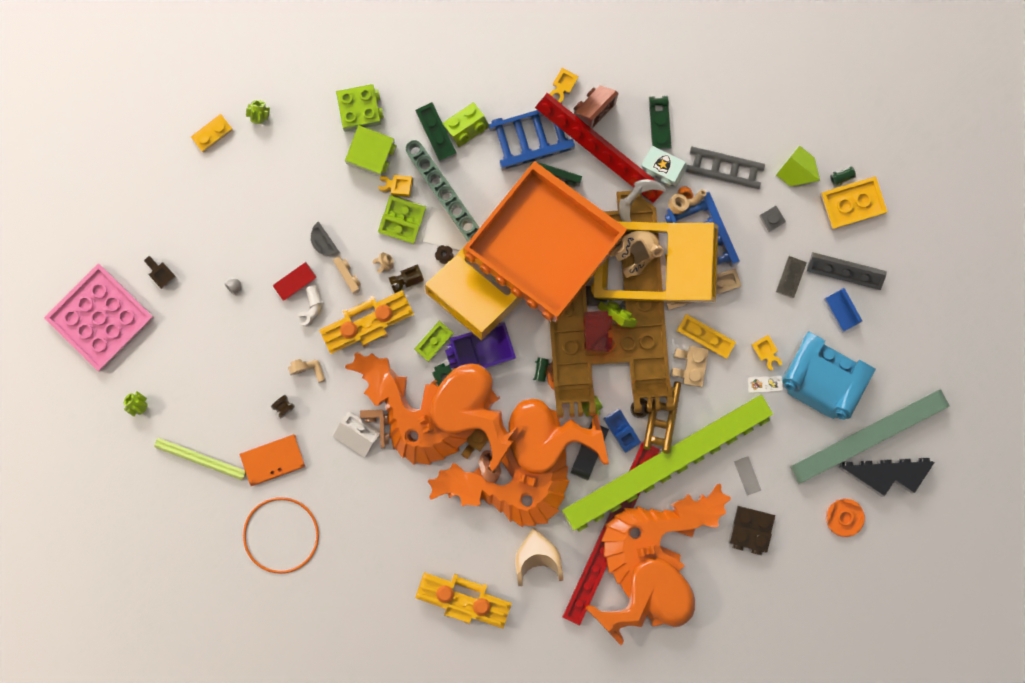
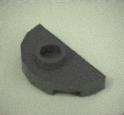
M318 221L313 226L310 239L313 248L319 254L325 256L340 254Z

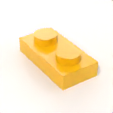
M220 114L193 134L191 138L204 153L233 129Z

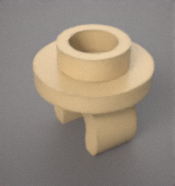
M382 252L379 254V258L373 260V264L378 262L381 264V268L377 270L378 273L393 269L394 261L389 254Z

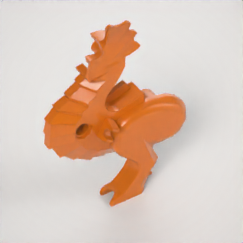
M357 352L354 354L355 359L353 363L345 365L346 369L363 374L362 379L366 380L369 384V387L363 394L367 395L374 405L379 406L385 402L386 411H388V424H390L389 437L392 438L393 449H396L402 458L406 457L413 465L416 463L431 465L433 461L444 460L446 456L460 451L459 447L469 440L468 437L476 429H480L488 437L492 451L489 467L491 471H494L524 427L518 425L510 432H507L503 426L502 412L490 409L494 402L500 399V396L497 397L492 390L493 378L491 374L479 364L471 363L453 369L439 386H437L438 381L436 380L431 382V384H426L421 409L412 408L406 400L407 376H397L390 368L388 358H378L373 353L369 356H363ZM411 431H415L418 434V440L411 437Z
M539 399L523 400L515 407L510 416L509 432L518 425L524 427L501 461L513 478L510 483L498 485L494 482H488L482 477L480 467L473 473L464 472L461 467L453 463L448 470H440L437 478L428 480L432 488L429 498L432 500L443 494H448L449 498L458 495L461 498V506H480V501L483 499L489 505L493 504L500 513L503 512L510 522L514 521L521 527L524 525L536 526V524H546L548 519L559 512L558 507L565 498L564 493L570 481L567 480L568 466H566V447L569 444L578 443L597 453L599 460L604 465L609 464L598 414L593 416L592 429L582 428L572 419L561 426L560 418H557V412L550 409L543 401ZM526 495L531 496L533 499L532 505L528 507L522 504V498Z
M717 484L707 497L700 494L698 501H694L687 494L684 499L671 504L673 511L663 510L661 512L654 509H649L648 511L639 506L636 509L624 508V511L613 515L614 518L605 524L606 530L601 541L604 542V557H606L608 573L613 574L616 583L620 584L630 601L625 609L617 611H600L592 605H588L585 608L620 645L624 642L619 632L620 628L626 626L642 627L646 617L650 621V626L654 627L664 624L680 627L693 617L695 597L689 583L679 572L685 566L680 562L681 555L660 546V540L665 533L671 531L693 537L695 528L702 525L718 527L719 518L726 514L724 505L731 500L730 496L722 493L721 484ZM636 527L639 530V536L633 539L630 536V531Z

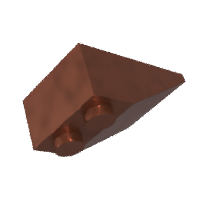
M601 85L597 89L594 87L586 95L588 98L584 102L580 101L574 107V114L593 129L616 105L619 93L616 90Z

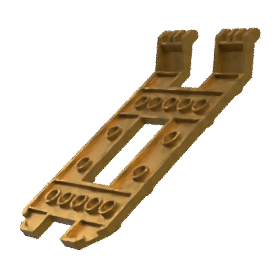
M632 191L616 192L618 211L604 212L614 220L623 222L619 214L620 199L628 197ZM640 194L631 205V222L657 223L656 207L646 201ZM653 233L659 240L658 233ZM630 253L629 257L621 260L624 291L663 292L660 257L652 259L640 275L626 278L623 269L634 264V255ZM585 286L557 322L549 321L557 418L564 417L562 404H569V416L575 417L574 403H577L578 417H582V403L589 402V415L596 416L591 365L629 363L635 413H641L640 399L647 398L648 412H652L651 398L655 399L656 411L661 410L659 397H666V410H674L669 377L664 302L625 301V310L632 313L631 316L637 320L635 327H623L619 324L588 326Z

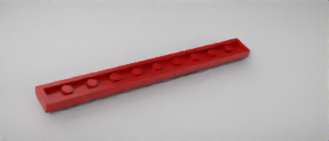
M642 441L629 471L658 455L660 449L651 445V449L646 450L643 448L644 442ZM637 499L630 503L627 500L620 503L622 507L614 512L610 511L605 524L614 518L613 515L624 511V508H634ZM605 524L562 618L579 626L587 611L585 607L590 605L607 567L606 557H604V542L601 541L606 530Z

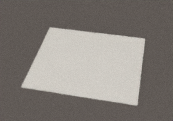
M431 207L422 242L438 246H450L452 249L460 251L467 244L466 239L446 210ZM465 224L463 229L469 231L472 224Z

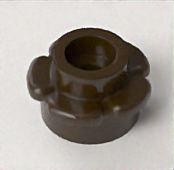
M444 245L439 246L437 252H435L436 260H439L442 264H447L454 257L452 248Z

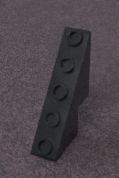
M918 458V462H911V459H899V463H892V460H880V464H872V461H861V465H853V462H841L842 466L839 469L883 497L894 482L911 494L915 493L935 462L930 461V458Z

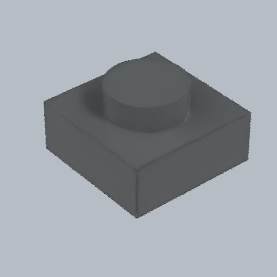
M777 206L759 216L768 232L786 222Z

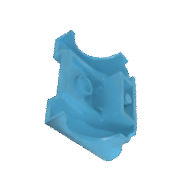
M808 331L794 359L785 371L782 382L789 391V395L827 417L842 420L849 419L876 369L861 360L855 362L824 344V339Z

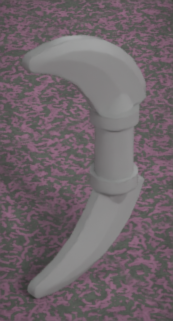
M650 179L635 182L634 190L628 197L620 199L619 214L622 221L631 222V205L639 194L641 195L642 192L648 190L665 192L666 188L659 182Z

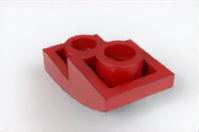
M305 262L272 286L284 301L317 277L307 262Z

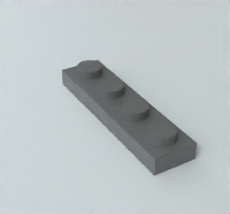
M812 252L807 266L808 272L881 290L887 273L884 270Z

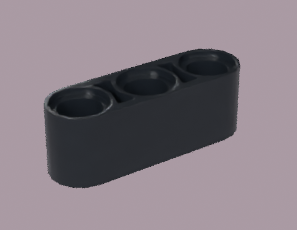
M600 425L605 441L609 429ZM581 445L570 473L589 480L598 458L597 453Z

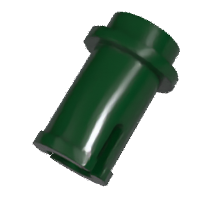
M852 166L839 172L834 171L830 175L834 186H840L842 182L856 177Z
M538 357L537 361H535L537 365L533 380L546 382L547 368L550 365L549 359Z

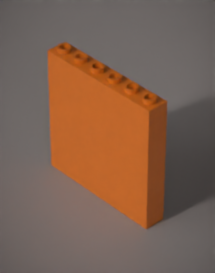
M534 161L465 245L463 254L469 262L478 264L481 271L485 274L494 276L496 282L501 286L506 285L509 287L513 295L525 299L529 307L532 309L537 308L541 311L544 318L557 322L626 235L627 228Z

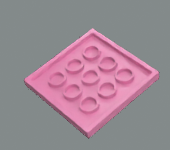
M98 263L44 318L100 372L154 317Z

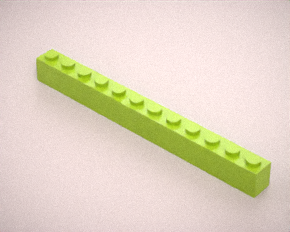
M761 394L671 446L670 453H659L561 510L571 530L577 529L580 532L588 527L587 523L591 520L597 522L604 518L605 515L603 513L608 510L614 512L621 508L620 503L626 500L630 503L638 498L637 494L644 491L647 493L654 489L655 486L653 484L656 482L664 483L672 478L670 474L675 471L679 474L688 469L687 464L691 462L697 464L705 459L703 455L710 452L712 455L721 450L720 445L726 442L729 445L738 440L737 435L741 433L746 435L752 432L754 425L759 423L762 426L769 422V417L773 413Z

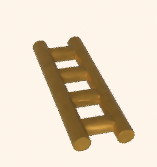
M675 381L673 387H671L674 410H666V403L660 402L661 410L669 412L667 421L656 419L655 399L652 398V412H649L643 445L644 449L650 450L651 444L663 446V453H670L681 382ZM654 427L666 429L665 438L654 437Z

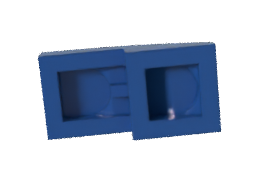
M619 408L603 418L625 453L641 443Z

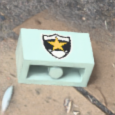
M654 146L651 147L641 165L643 170L652 178L656 176L661 179L663 184L676 187L688 168L686 162Z

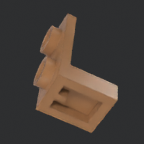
M383 409L360 410V418L365 419L366 423L376 422V419L380 418L381 449H386V445L389 444V433H385V425H388V414H384Z

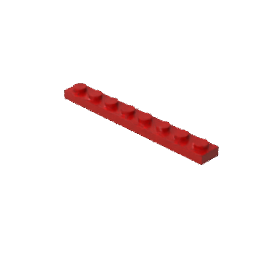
M546 93L535 106V109L633 188L635 187L634 183L640 180L650 179L656 181L549 93ZM648 190L641 194L654 203L663 191Z

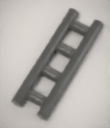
M691 146L690 154H694L695 158L693 166L687 165L688 168L685 172L760 189L761 182L755 180L758 170L764 171V163ZM702 157L714 159L711 170L700 168ZM721 161L732 163L730 175L719 172ZM739 165L750 168L748 179L737 176Z

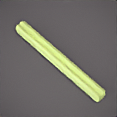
M158 438L155 442L154 447L239 480H243L246 475L245 470Z

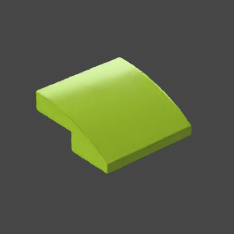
M390 195L378 233L414 244L427 206Z

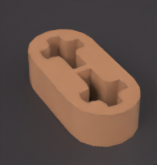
M485 450L478 460L482 477L488 482H497L501 475L500 464L494 471H491L489 465L492 459V451Z

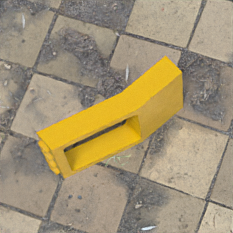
M618 222L627 228V232L650 231L651 233H668L666 290L664 292L608 290V256L593 275L594 283H592L591 292L594 298L599 300L716 302L717 224Z
M463 247L450 262L425 284V292L482 340L514 310L523 298H518L512 293L505 295L467 263L468 260L464 257Z

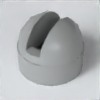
M232 278L225 283L226 288L233 295L241 289V283L236 278Z

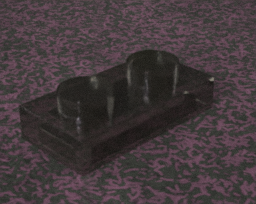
M788 256L775 292L794 298L807 262Z

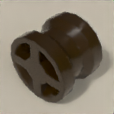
M283 395L271 405V408L278 412V417L281 419L292 411L295 406L293 403H289L286 395Z
M640 399L642 413H635L634 402L631 404L630 411L634 417L643 418L649 413L647 411V400Z

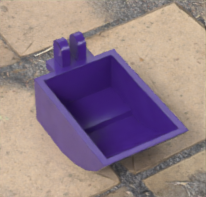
M505 322L499 323L482 340L472 332L450 338L451 344H448V349L445 350L451 369L471 363L479 364L485 369H489L516 359Z

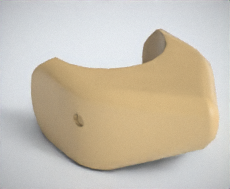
M533 528L516 554L515 565L518 586H523V576L532 567L537 566L550 567L556 572L559 581H563L561 558L557 548Z

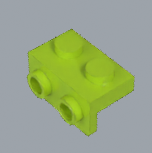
M474 102L443 122L445 129L452 136L458 147L489 128L484 114Z

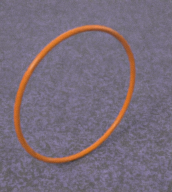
M286 497L271 498L260 503L247 517L243 529V543L248 556L257 566L272 573H289L303 567L314 555L319 541L318 525L312 512L299 501ZM276 500L291 501L303 507L311 516L316 529V541L310 556L299 566L284 571L271 570L259 564L252 557L246 543V528L253 513L264 504Z

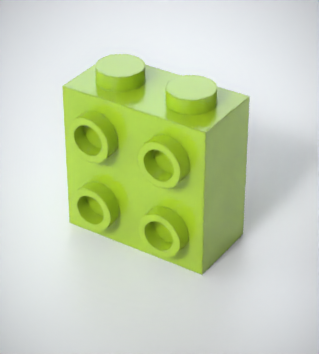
M373 84L336 91L344 131L355 130L358 125L362 127L381 125L380 119H383L384 116L382 107L378 108L377 105L380 95L379 90L374 89Z
M358 125L345 158V163L381 177L383 172L387 173L390 162L387 161L389 156H393L397 147L394 144L395 140L392 137Z

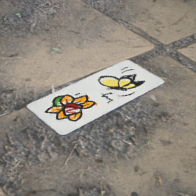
M782 376L748 378L749 393L783 390Z

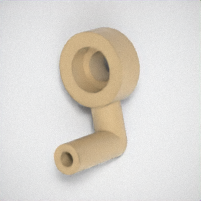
M701 189L691 199H687L682 194H675L669 200L668 206L673 213L682 214L689 206L699 204L706 196V191Z
M301 359L292 361L290 363L291 366L288 367L290 375H296L313 368L318 383L325 381L318 360L302 362Z

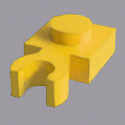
M561 68L553 83V86L557 88L552 90L550 95L553 97L555 94H558L560 96L558 102L562 103L564 99L563 93L570 94L579 76Z
M393 175V180H389L386 176L380 177L381 182H387L383 187L378 186L381 192L391 190V194L394 196L411 197L413 177Z
M769 335L751 344L760 361L767 360L768 370H773L771 366L772 361H776L779 366L782 365L781 360L774 356V353L778 352Z

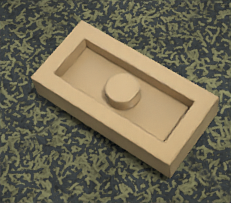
M340 256L335 258L333 261L352 293H358L360 291L358 286L361 284L356 275H350L348 270L351 267L346 259L341 260Z

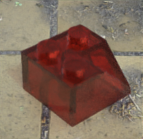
M608 311L584 312L585 355L609 354V349H613L612 337L608 338V332L612 327V316H608Z

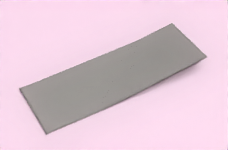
M749 456L734 461L747 496L761 491Z

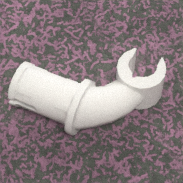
M317 285L306 288L310 310L308 313L302 312L298 316L299 318L307 317L306 322L300 323L303 326L312 324L313 319L319 314L321 306L324 304L320 299Z

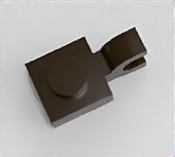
M151 256L144 260L152 270L148 275L161 289L176 277L164 262L158 265Z
M418 264L400 271L401 275L389 277L394 293L401 291L403 285H406L407 288L424 281Z

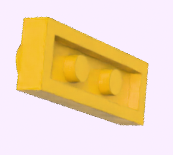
M685 314L676 330L725 359L728 358L736 344L732 339Z

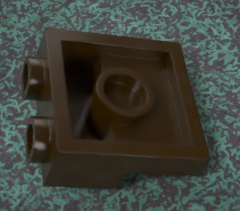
M737 506L728 543L733 544L732 548L743 551L745 547L751 549V553L762 556L763 552H768L776 515Z

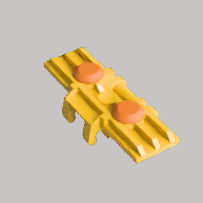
M402 290L377 303L374 296H372L370 300L347 311L345 309L342 311L345 318L319 331L330 354H333L358 341H361L363 347L369 345V342L379 337H387L388 334L385 328L414 315ZM374 306L375 312L357 321H351L350 317Z
M424 572L415 596L416 599L446 609L444 616L448 618L453 617L464 621L468 625H470L473 618L502 629L512 604L511 602L485 594L486 584L480 585L460 578L455 573L451 582ZM457 584L480 592V596L478 599L454 591L453 588Z

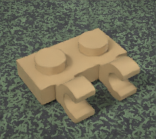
M689 346L688 351L676 349L674 358L686 359L685 370L673 368L671 376L684 378L683 384L703 387L709 349Z

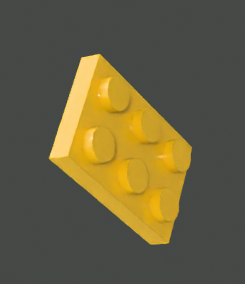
M876 176L821 193L832 230L887 213Z

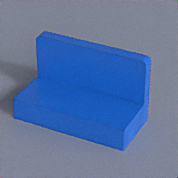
M845 288L824 299L842 332L862 322Z

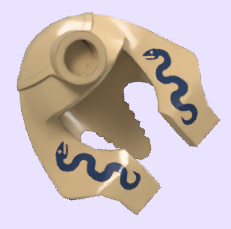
M635 231L624 236L621 239L622 243L616 246L609 256H616L619 262L629 257L630 253L634 255V264L623 269L626 278L640 275L652 259L663 255L664 250L660 246L658 238L650 231Z

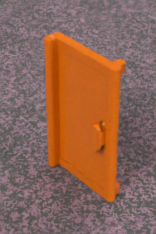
M294 434L239 454L250 486L305 467L296 441V435Z

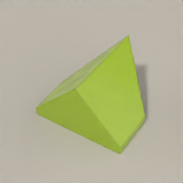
M801 146L796 149L776 174L778 178L790 187L820 181L815 157Z

